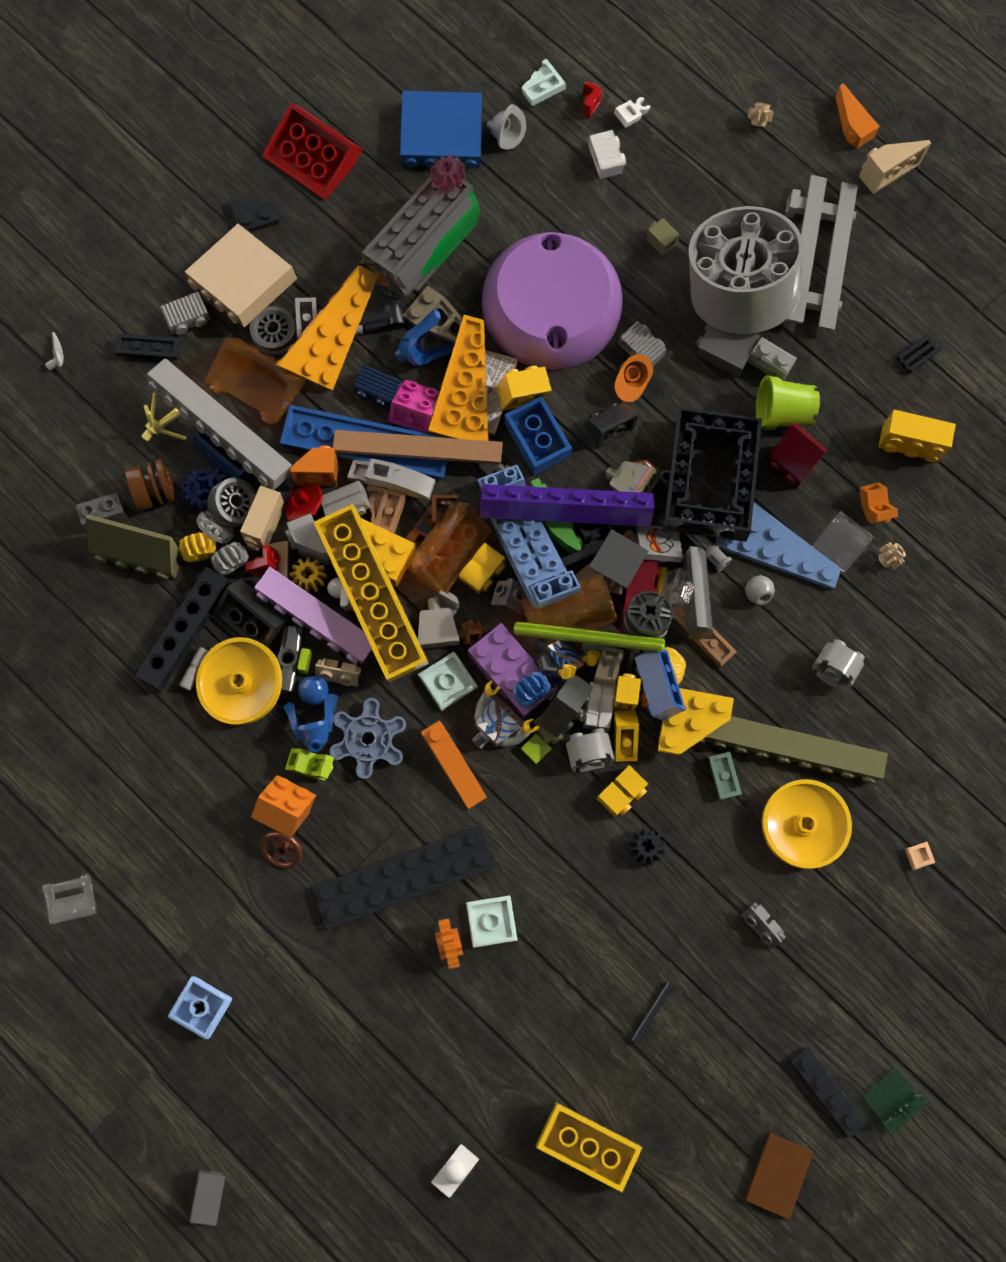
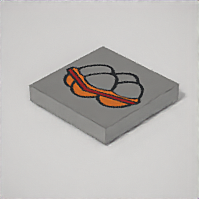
M636 526L637 544L649 551L645 558L646 560L682 561L683 556L679 532L662 530V526Z

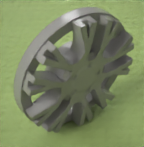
M207 510L205 513L202 511L196 519L199 528L211 539L220 543H229L234 536L232 534L234 532L233 528L218 523L210 511Z

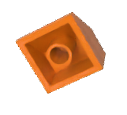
M322 445L318 448H312L290 468L295 486H302L308 483L318 486L337 487L338 461L335 449Z

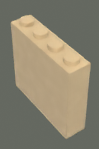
M239 224L185 271L189 279L187 282L195 291L197 289L200 290V293L207 301L212 300L220 312L225 311L231 321L235 324L238 322L243 327L249 324L297 279L291 265Z

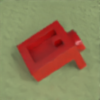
M588 81L583 86V95L586 97L583 100L582 106H584L583 115L591 118L602 101L603 89Z
M264 545L263 557H256L253 561L246 562V571L256 576L264 575L269 567L278 571L280 561L278 550Z

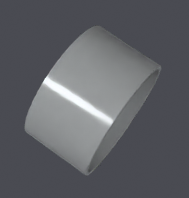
M754 206L727 209L704 221L694 232L689 244L691 301L697 314L709 325L719 330L736 334L762 332L785 321L796 309L801 296L803 241L797 227L787 217L776 211Z

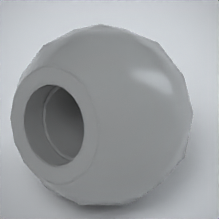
M763 575L754 576L746 584V597L757 605L766 604L774 596V583Z

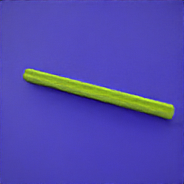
M516 622L514 625V633L516 635L662 652L665 647V640L661 638Z

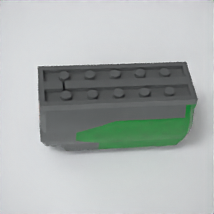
M440 165L363 250L362 260L359 264L378 274L375 284L384 294L389 297L404 299L413 290H419L476 226L480 209L473 192V186Z

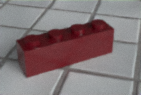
M644 559L628 588H626L619 634H624L622 624L629 601L636 594L643 591L657 592L654 582L655 579H659L661 567L657 566L658 560Z

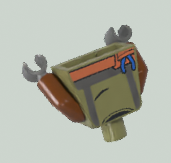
M648 460L625 461L618 470L610 467L605 474V478L611 481V490L620 492L651 493L657 482L662 486L668 484V481L663 476L669 478V471L661 472L659 467Z

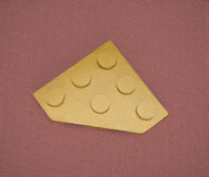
M679 688L686 710L666 720H662L658 752L680 755L731 720L734 698Z

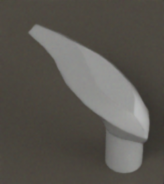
M52 332V353L54 359L45 363L49 370L57 366L61 367L64 361L62 347L54 332Z

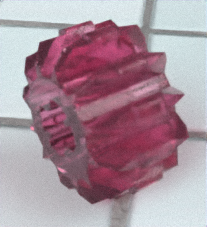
M451 154L448 158L441 155V160L434 159V165L430 168L431 180L438 189L443 187L445 192L448 188L455 190V186H461L462 180H465V166L458 157L453 159Z

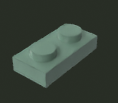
M730 752L708 757L719 800L740 796L742 793Z

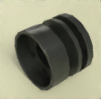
M643 591L636 594L629 601L622 624L623 633L665 639L673 617L672 605L666 597L657 592Z

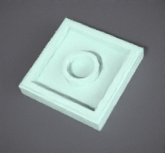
M452 652L418 674V677L441 711L478 688L455 652Z
M510 896L466 902L473 948L517 941Z

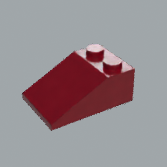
M794 422L771 452L766 462L770 469L780 473L789 485H794L798 488L815 470L827 449Z

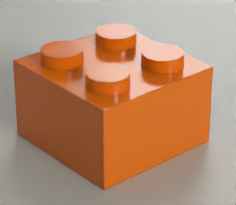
M277 775L258 797L251 818L291 838L309 815L316 795Z

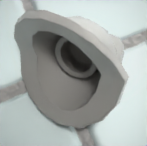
M511 104L505 111H501L492 120L488 121L487 128L497 138L498 146L508 150L515 148L522 141L526 131V119L522 110L516 105Z

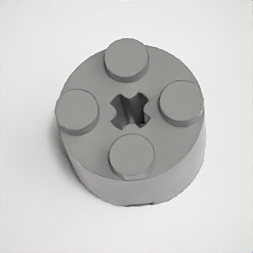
M836 639L834 642L825 644L812 668L813 670L816 668L818 671L816 675L823 682L835 688L838 685L844 686L843 689L847 690L852 687L862 670L865 657L860 652L846 647L843 641Z
M603 728L591 731V734L586 735L582 733L572 734L570 741L566 743L571 769L576 772V768H579L580 772L597 770L604 767V762L609 761V764H612L615 761L609 735L604 732Z

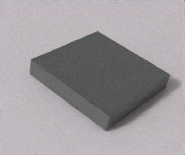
M611 529L590 567L628 588L649 551Z

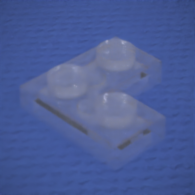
M682 568L667 572L660 593L668 599L672 609L687 605L692 599L694 585L689 581L685 582L684 579L687 572Z

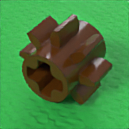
M472 619L461 623L462 630L458 631L464 645L468 643L473 646L482 639V636L486 635L481 621L475 622Z

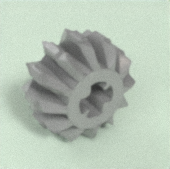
M233 542L215 552L211 557V562L216 572L220 575H228L244 566L249 556L240 542Z

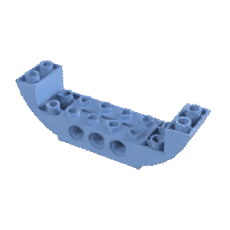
M517 465L478 479L480 489H482V484L526 486L525 479ZM491 518L508 560L529 602H531L535 609H540L580 593L581 587L573 571L567 572L541 521Z

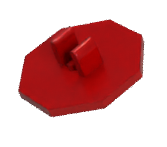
M306 483L293 491L285 506L289 521L310 513L312 516L316 514L323 500L321 489L318 485Z

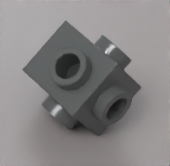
M514 579L498 581L491 605L505 613H520L525 597V592L522 586L519 585L520 582Z

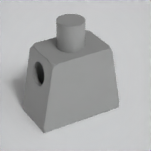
M438 597L428 599L429 610L420 611L418 641L422 649L460 645L451 609L441 608V599Z

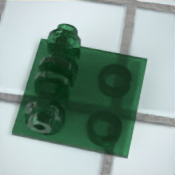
M897 1067L862 1096L892 1134L927 1105L924 1102V1096L920 1092L917 1093Z

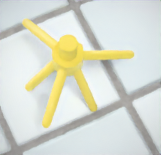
M153 392L151 411H149L147 405H144L148 423L145 425L147 429L141 437L149 441L153 434L158 435L160 432L186 440V436L162 429L163 426L181 416L176 408L160 421L154 418L157 393Z

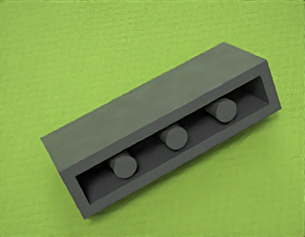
M690 546L681 561L688 639H709L713 634L706 552L702 548Z

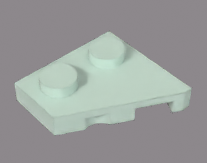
M545 59L539 71H535L531 79L524 84L522 93L533 106L565 90L566 83L548 60Z

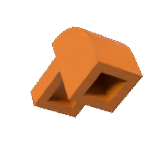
M875 483L859 487L861 505L865 517L870 524L889 522L891 518L898 517L897 508L889 504L886 486L881 483Z

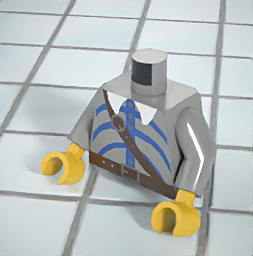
M493 681L486 684L485 691L477 703L474 715L476 720L475 726L480 732L472 741L480 749L489 741L495 747L500 745L503 747L517 745L529 736L530 733L539 729V726L533 729L530 728V722L534 719L524 722L495 695L500 690V685L495 690H492L490 685Z

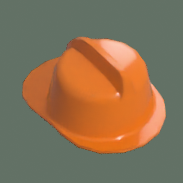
M635 354L620 366L615 380V392L621 400L633 402L642 395L653 374V365L647 356Z

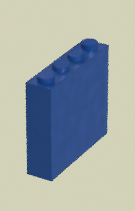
M403 91L401 166H426L433 168L442 165L447 168L466 167L469 169L480 167L482 93Z

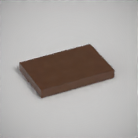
M769 1132L745 1200L790 1220L814 1152Z

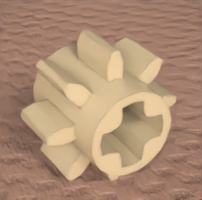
M755 103L754 108L750 107L748 117L752 119L751 124L766 126L767 121L772 122L774 112L769 110L770 105Z
M889 542L879 549L881 554L878 558L884 567L889 568L892 566L893 569H896L905 562L902 558L906 554L899 544L895 543L892 545Z

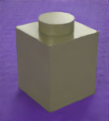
M662 218L659 222L655 221L649 226L646 240L663 256L677 245L680 234Z

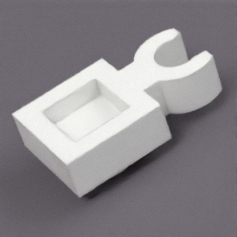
M643 97L638 98L635 104L630 100L615 109L614 114L625 128L639 121L642 115L648 112L650 105L646 107L641 106L644 101Z

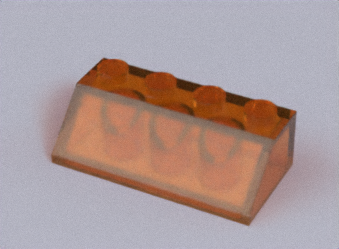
M453 501L405 566L418 580L439 593L441 590L446 593L491 534L492 530L469 503ZM439 552L440 554L444 555V557L437 556L436 554Z
M602 573L578 581L581 587L579 594L540 609H535L528 598L521 600L527 623L591 630L618 621ZM533 637L534 642L540 637ZM545 638L549 644L558 641L557 639Z

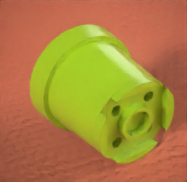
M765 376L760 383L756 400V418H762L761 430L791 427L794 422L800 427H812L816 422L813 421V417L818 415L820 406L819 391L814 390L817 387L815 385L782 381L779 377Z

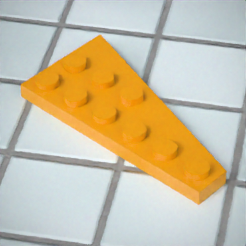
M357 266L342 284L340 290L331 297L325 308L316 315L301 333L300 338L294 345H291L287 350L288 352L276 365L329 390H333L378 274L362 266Z
M467 315L463 316L428 429L429 433L446 438L488 441L484 320Z

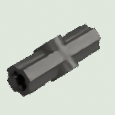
M284 626L281 648L278 654V662L282 671L281 693L289 694L294 692L303 632L302 628L295 626ZM286 656H294L292 663H283Z

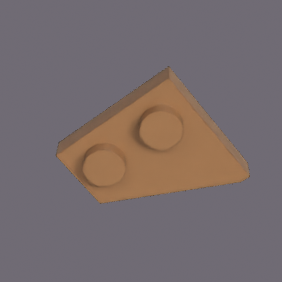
M367 485L372 524L395 534L407 498L406 494Z

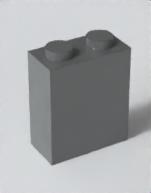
M707 323L704 328L707 331L704 337L700 336L695 344V347L698 348L695 356L739 377L760 335L756 333H729Z

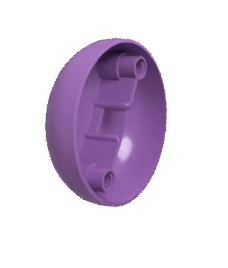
M548 232L531 235L507 247L491 265L482 290L483 318L486 328L495 343L506 354L518 359L519 362L528 366H537L538 368L545 367L546 370L575 367L597 356L613 338L622 313L621 283L607 257L589 242L564 233Z

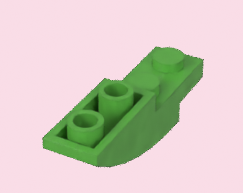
M537 478L531 481L530 487L547 486L545 483L541 484L540 479ZM541 521L547 534L566 551L574 554L582 550L583 543L579 535L575 536L573 522Z

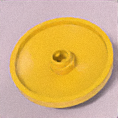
M242 637L227 639L215 645L203 658L196 678L197 694L204 709L213 718L231 725H246L263 718L276 704L282 688V671L273 652L258 641Z
M805 779L787 783L772 794L764 807L762 831L768 847L781 861L796 868L815 869L832 863L844 852L851 837L852 821L845 801L834 789L819 781Z

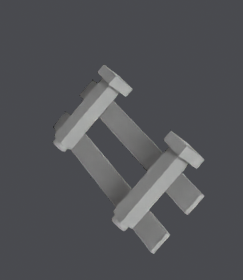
M811 175L807 198L800 196V190L793 189L787 200L785 217L793 218L794 214L798 213L804 215L801 230L803 241L801 296L796 309L786 321L803 324L805 309L821 311L818 328L834 331L837 313L840 312L842 307L840 294L851 225L856 218L854 206L858 185L842 182L838 205L823 202L827 178ZM820 219L835 222L823 295L809 292Z

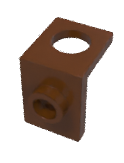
M432 495L431 505H427V518H431V529H436V506H456L457 495Z

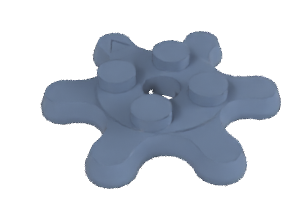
M369 698L364 702L363 713L359 717L354 718L346 712L340 711L333 718L334 724L343 730L344 739L330 748V756L334 757L335 760H341L346 756L354 757L357 760L356 773L362 779H367L372 775L373 764L378 759H385L391 765H398L403 759L402 752L393 747L392 738L395 734L405 730L406 721L399 716L391 720L381 719L379 716L380 705L375 698ZM371 733L374 735L375 740L373 743L366 745L362 742L363 735Z

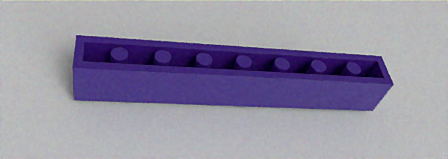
M482 484L480 517L650 527L654 513L653 493Z

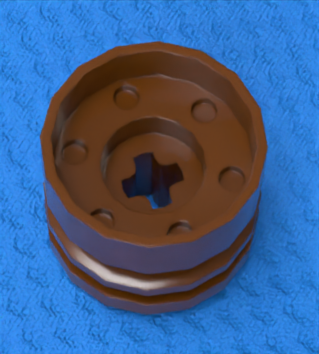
M162 459L155 460L157 470L154 469L151 462L147 463L148 473L145 474L140 465L125 469L128 486L139 512L153 508V497L157 498L160 505L165 504L163 494L166 495L169 503L175 501L172 478Z

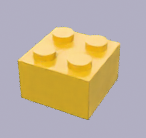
M530 366L524 371L519 372L517 369L506 372L505 376L495 387L502 411L519 408L541 396L544 399L552 391L545 367L538 368L537 366Z

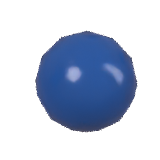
M306 677L301 681L298 689L299 697L308 705L322 703L329 691L328 684L322 677Z

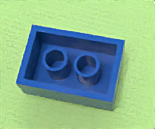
M542 396L505 414L504 424L533 475L571 457L572 447Z

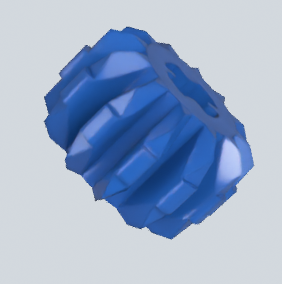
M533 672L517 682V685L513 687L512 694L522 707H529L546 696L551 685L541 672Z

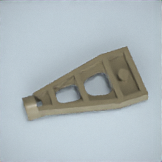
M427 286L403 314L404 320L416 326L430 311L441 309L447 315L448 320L443 326H435L426 333L455 343L457 337L448 333L447 330L454 322L461 326L463 318L444 296Z

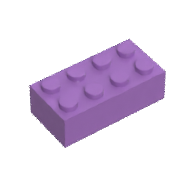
M502 623L468 650L470 659L489 681H493L492 685L495 688L500 685L498 692L522 720H525L557 692L558 688L556 686L554 688L550 687L546 696L529 707H522L515 700L512 692L517 682L521 681L528 674L540 672V670L534 663V660Z

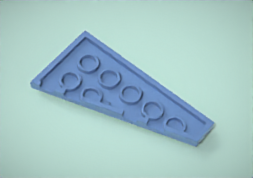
M755 503L753 505L751 532L747 542L717 538L715 544L720 546L719 549L832 590L836 586L841 571L840 567Z

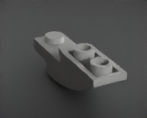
M353 459L347 476L351 482L359 481L362 484L388 488L392 491L405 493L407 496L428 500L435 484V479L422 473L376 459H371L370 462Z

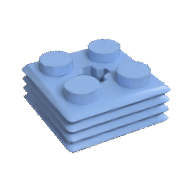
M192 976L168 1017L200 1037L209 1039L230 1005L232 998L199 978ZM204 1002L203 1007L205 1011L198 1014V1008L195 1006L197 1003L201 1004Z

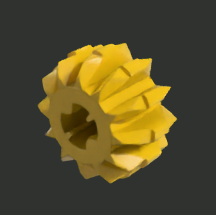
M204 532L185 536L184 539L179 541L181 556L183 560L188 562L204 561V559L211 558L216 552L215 540L208 537Z
M307 557L305 563H303L302 559H299L300 565L292 566L294 572L290 573V577L293 578L292 582L302 589L305 588V591L310 593V588L317 592V585L324 586L322 579L327 578L326 573L323 572L325 570L324 565H319V560L317 559L311 563L310 557ZM311 572L312 575H310L309 578L306 579L305 576H307V573Z

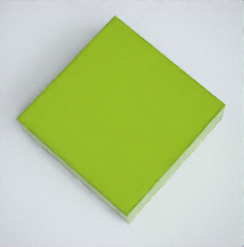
M301 649L297 666L300 674L308 675L312 657L310 649Z
M536 733L521 750L537 764L552 748Z

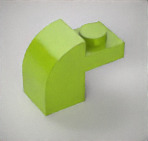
M291 748L285 770L325 781L332 772L334 757Z

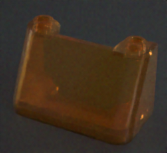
M225 337L204 382L210 385L209 388L219 394L222 391L229 392L259 410V414L262 416L261 419L272 425L280 421L303 388L307 379L277 366L276 363L279 360L247 341L239 338Z

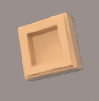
M928 842L905 849L912 870L935 863Z

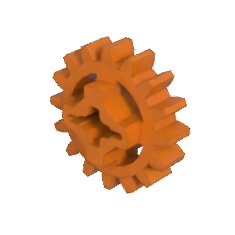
M449 918L440 920L438 922L441 932L435 933L441 960L447 958L449 969L460 967L458 955H462L463 951L457 928L451 929Z

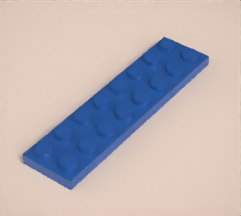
M290 405L280 445L308 452L312 448H318L322 445L333 448L335 430L446 437ZM335 452L337 458L370 462L371 459L381 460L440 480H444L448 463L447 460Z

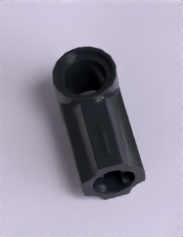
M389 304L383 310L363 314L366 332L386 328L395 331L405 326L400 304Z

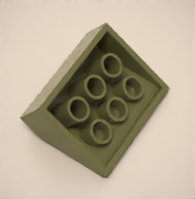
M89 514L86 515L89 552L96 561L101 563H107V561L114 562V565L123 569L132 567L135 568V571L142 574L151 572L156 574V577L164 580L176 578L183 557L172 537Z

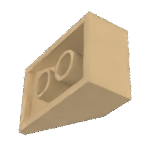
M929 140L884 145L879 149L875 148L868 153V158L862 165L863 169L859 177L874 194L920 165L931 142Z

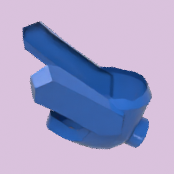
M436 309L430 311L421 322L409 330L401 339L398 350L394 352L401 363L406 360L414 366H421L440 357L452 354L454 342L425 353L421 348L420 342L424 337V333L435 327L440 320V312Z
M328 693L324 699L325 718L319 722L299 726L294 705L289 702L283 706L296 739H301L304 745L312 752H318L328 741L329 732L332 731L334 712L338 696Z

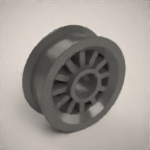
M266 307L250 323V333L255 346L266 354L278 355L285 353L296 341L295 321L292 315L281 307ZM271 329H278L274 333L269 332Z
M226 479L211 489L208 496L209 511L213 518L221 525L237 527L245 522L256 493L252 486L242 479Z

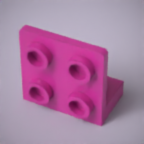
M405 380L391 403L388 422L428 434L440 392L433 388L419 385L416 382Z

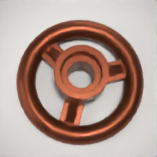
M278 831L267 833L262 838L260 844L261 852L272 865L283 869H290L296 867L301 862L303 856L302 848L294 837L290 838ZM269 840L275 846V854L273 856L267 848ZM289 855L295 857L290 862L279 861L281 856Z

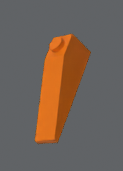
M439 720L423 730L421 735L466 807L470 809L486 799L487 796L441 721Z

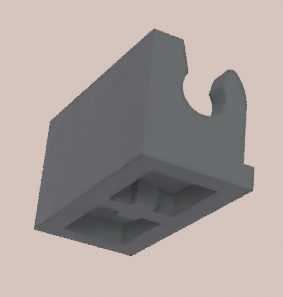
M198 1171L189 1218L190 1223L216 1226L225 1175L212 1171Z

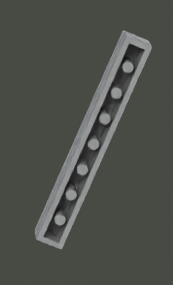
M166 358L147 373L148 387L152 392L161 395L164 401L169 406H174L184 419H189L194 423L199 432L207 434L216 446H221L226 450L231 459L239 461L248 473H253L263 486H268L270 489L275 490L291 475L290 468L292 464Z

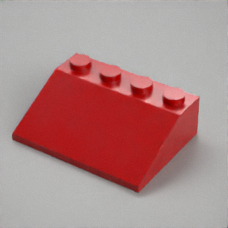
M291 103L262 156L326 200L353 168L363 149L302 107Z

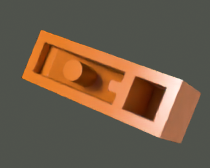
M841 84L835 97L843 132L847 141L858 149L875 138L880 126L848 88Z

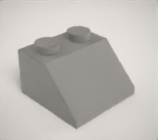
M311 513L287 523L289 530L285 532L292 549L297 548L299 555L310 557L312 560L317 559L322 564H331L325 546L313 523L314 520Z

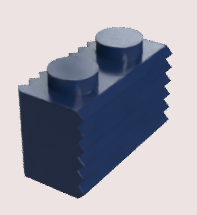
M364 365L354 383V392L359 398L363 400L370 399L381 408H391V403L402 386V381Z

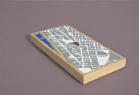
M485 350L488 434L495 436L502 415L495 387L505 376L506 372L516 369L518 359Z

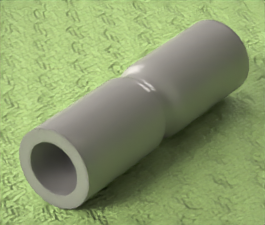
M198 647L190 662V666L179 683L180 687L191 691L197 678L199 666L205 655L209 652L208 650Z

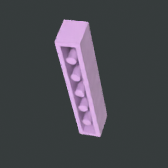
M269 567L254 587L257 593L256 596L265 603L270 601L275 605L274 609L282 615L287 613L293 617L292 621L296 625L309 628L311 630L309 633L319 640L323 638L328 641V646L334 651L339 652L341 650L347 654L345 658L353 664L358 662L362 665L371 652L372 647L363 630L273 568Z

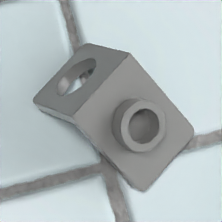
M440 590L441 608H450L454 617L459 609L458 598L449 592L445 593Z

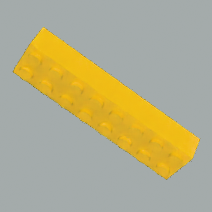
M354 504L313 522L386 680L391 682L429 664Z

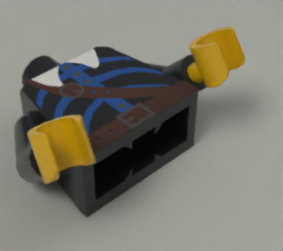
M538 638L533 643L540 652L534 658V663L543 676L545 675L552 688L563 683L566 679L573 678L585 665V662L589 666H595L600 659V652L591 650L588 652V656H585L584 653H574L560 640L549 644L545 638Z

